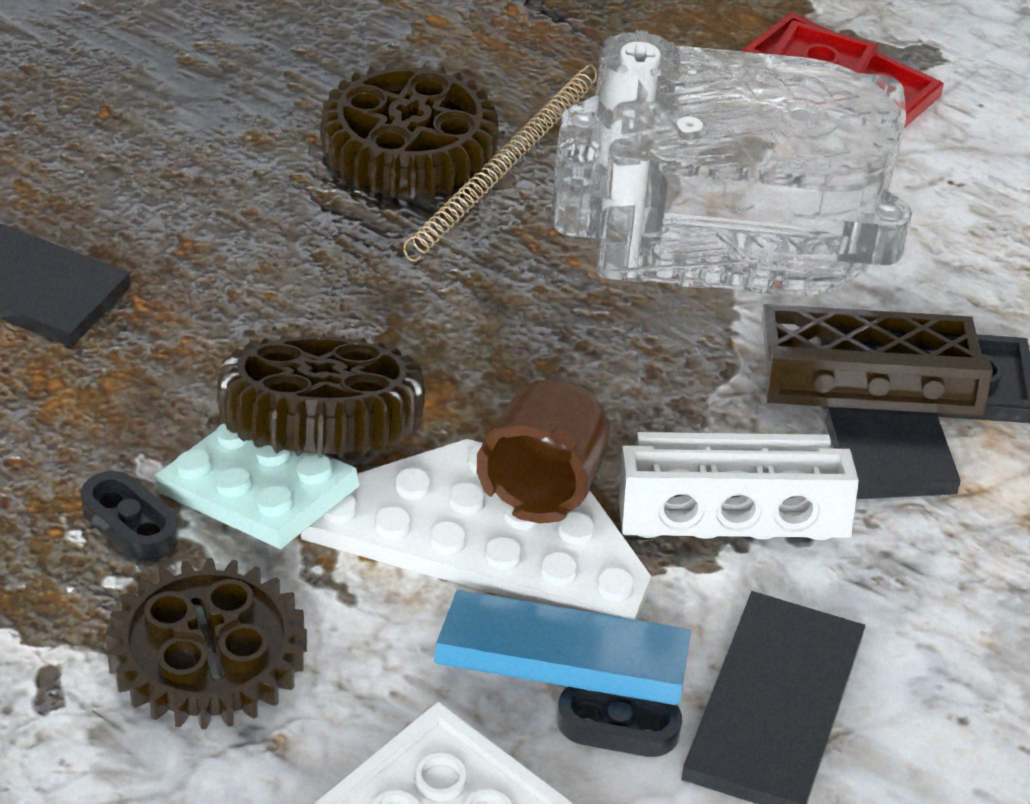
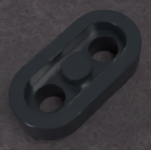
M107 471L92 476L84 483L81 489L84 517L127 555L139 560H155L168 555L174 550L178 543L176 514L133 477L123 472Z
M567 687L559 697L557 725L567 739L577 744L644 757H658L669 753L678 744L682 726V713L677 704L672 705Z

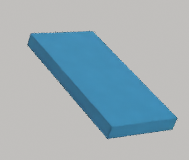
M456 590L436 642L434 662L457 668L680 705L692 629Z

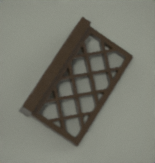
M763 304L762 324L768 372L766 385L767 403L984 416L993 370L990 359L982 358L972 316ZM780 324H792L800 328L791 331ZM833 327L848 328L852 332L845 335ZM886 330L900 331L906 335L898 338ZM938 333L959 334L961 337L951 341ZM818 337L827 342L828 345L821 348L809 340ZM870 340L882 348L874 351L862 343ZM922 343L935 351L927 354L915 346Z

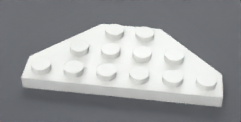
M470 439L357 473L360 486L301 533V539L510 599L634 620L639 619L650 588V573L590 490L581 505L571 510L562 521L539 524L518 519L512 515L514 507L503 502L496 493L489 497L484 492L476 473L477 453L483 443Z

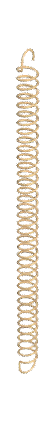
M592 64L580 70L569 83L561 88L481 169L482 173L474 174L413 237H410L405 242L404 253L409 260L417 262L421 258L419 255L417 259H411L406 253V245L412 239L414 246L420 252L427 253L429 248H432L434 243H437L439 238H442L444 233H447L449 228H452L454 223H457L459 218H462L464 213H467L469 208L474 206V203L483 198L484 194L493 187V184H496L498 179H501L507 173V170H510L512 165H515L521 159V156H524L535 145V142H538L544 136V133H547L553 127V124H556L592 88L597 78L596 69ZM590 66L595 71L593 82L587 75L581 74ZM579 76L587 77L591 83L590 87ZM579 80L582 81L586 85V87L582 86ZM575 85L579 86L582 92L579 91ZM571 89L574 90L578 96L574 95ZM558 102L563 105L564 109L559 106ZM553 106L557 108L560 113L556 112ZM549 111L552 112V113L555 115L556 118H554V117L549 113ZM530 124H533L534 127L542 133V135L539 136V133L534 128L530 127ZM526 128H529L530 132H531L535 137H537V140H535L534 137H533L529 132L526 131ZM521 133H524L527 139L521 136ZM517 137H520L522 143L517 141ZM510 146L513 152L507 150V147ZM503 151H506L508 156L515 160V162L512 163L507 156L503 155ZM498 156H501L502 159L510 165V167L507 168L506 164L500 159H498ZM496 160L499 166L505 169V172L502 173L501 169L493 164V161ZM489 165H492L494 170L501 174L500 177H497L496 173L489 169ZM484 170H487L488 173L496 179V181L493 182L492 179L484 173ZM478 175H483L484 179L491 183V186L488 187L487 183L479 178ZM474 179H477L486 188V191L483 192L482 188L474 183ZM473 184L475 189L478 192L482 193L481 196H478V194L473 189H471L469 185ZM465 189H468L470 194L476 197L477 200L473 201L472 197L465 193ZM460 194H463L472 205L468 206L467 202L460 198ZM455 199H459L460 203L463 206H465L467 210L464 211L463 208L455 202ZM450 204H454L456 209L462 212V215L459 216L458 213L450 207ZM446 208H448L450 212L455 217H457L456 221H454L453 218L445 212ZM440 213H443L445 217L450 222H452L451 226H449L448 223L440 217ZM435 218H438L447 227L446 231L435 222ZM430 223H433L442 232L441 236L430 227ZM425 228H428L437 237L436 241L425 232ZM420 233L424 234L432 242L431 246H428L427 242L420 238ZM416 238L427 247L426 251H422L415 244Z

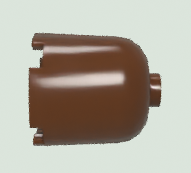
M558 379L535 381L519 391L497 420L477 453L476 473L484 492L489 497L496 493L503 502L514 507L512 515L518 519L539 524L564 520L568 513L580 506L586 498L607 452L610 424L604 408L589 391L573 382Z

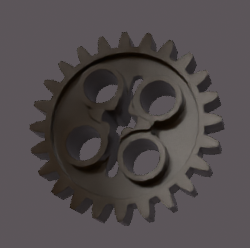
M207 558L203 570L194 571L192 565L185 560L181 564V574L176 576L163 567L159 568L158 584L155 585L144 579L138 580L139 596L123 594L121 596L122 611L111 612V630L106 631L105 636L109 673L116 676L118 692L130 691L131 706L134 708L150 702L151 719L157 720L168 710L174 712L175 727H181L189 715L198 716L201 729L208 728L211 717L214 715H220L224 723L230 727L234 724V711L240 709L251 718H257V701L262 700L273 706L278 705V688L292 690L295 687L294 672H302L304 669V652H307V629L304 628L303 610L295 609L294 593L280 594V579L277 577L261 584V571L257 566L245 575L238 574L237 560H232L224 571L216 570L213 558ZM193 605H200L203 609L209 644L212 652L216 653L217 670L221 679H214L212 677L204 635L198 629L197 612Z

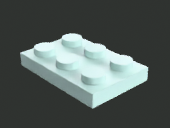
M224 423L213 433L188 451L179 455L176 460L155 474L160 494L279 549H282L360 486L357 470L351 465L325 454H322L319 459L318 455L314 453H302L297 457L295 451L283 450L276 454L273 447L269 445L257 448L253 440L242 441L238 438L237 433H231L227 430Z

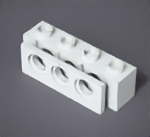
M638 432L637 446H622L618 501L622 535H638L644 538H655L661 535L695 536L703 539L715 538L717 536H751L756 539L808 537L814 540H826L831 537L851 538L859 482L850 449L830 448V436L819 434Z

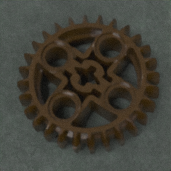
M407 62L403 68H393L388 63L385 70L381 71L372 66L369 67L367 75L355 72L351 81L342 80L339 83L338 89H333L329 92V99L323 102L320 139H322L324 158L330 161L331 169L340 171L341 179L344 181L354 179L357 189L368 185L371 186L373 195L376 196L381 191L390 192L393 200L397 194H409L413 201L416 194L425 193L430 199H433L436 191H443L449 196L453 192L454 185L462 188L474 174L482 173L481 169L492 159L497 151L499 121L498 114L495 111V103L488 99L487 91L484 89L477 90L474 80L463 82L461 73L457 72L450 76L446 74L443 66L434 71L429 70L426 63L421 68H411Z
M323 332L321 337H308L302 333L301 337L296 338L282 335L276 341L264 338L260 345L248 343L244 350L236 349L232 352L231 356L223 360V365L219 369L217 386L220 420L226 425L227 430L231 433H237L238 438L242 441L253 440L257 448L267 445L272 446L276 454L283 450L295 451L297 457L302 453H314L320 459L322 454H337L342 458L344 453L356 452L363 456L367 449L382 452L387 444L399 445L403 438H410L413 436L414 431L420 427L425 405L424 375L422 374L421 367L414 363V360L409 355H402L398 348L386 349L382 342L369 344L364 337L358 340L346 339L345 334L339 338L326 337Z

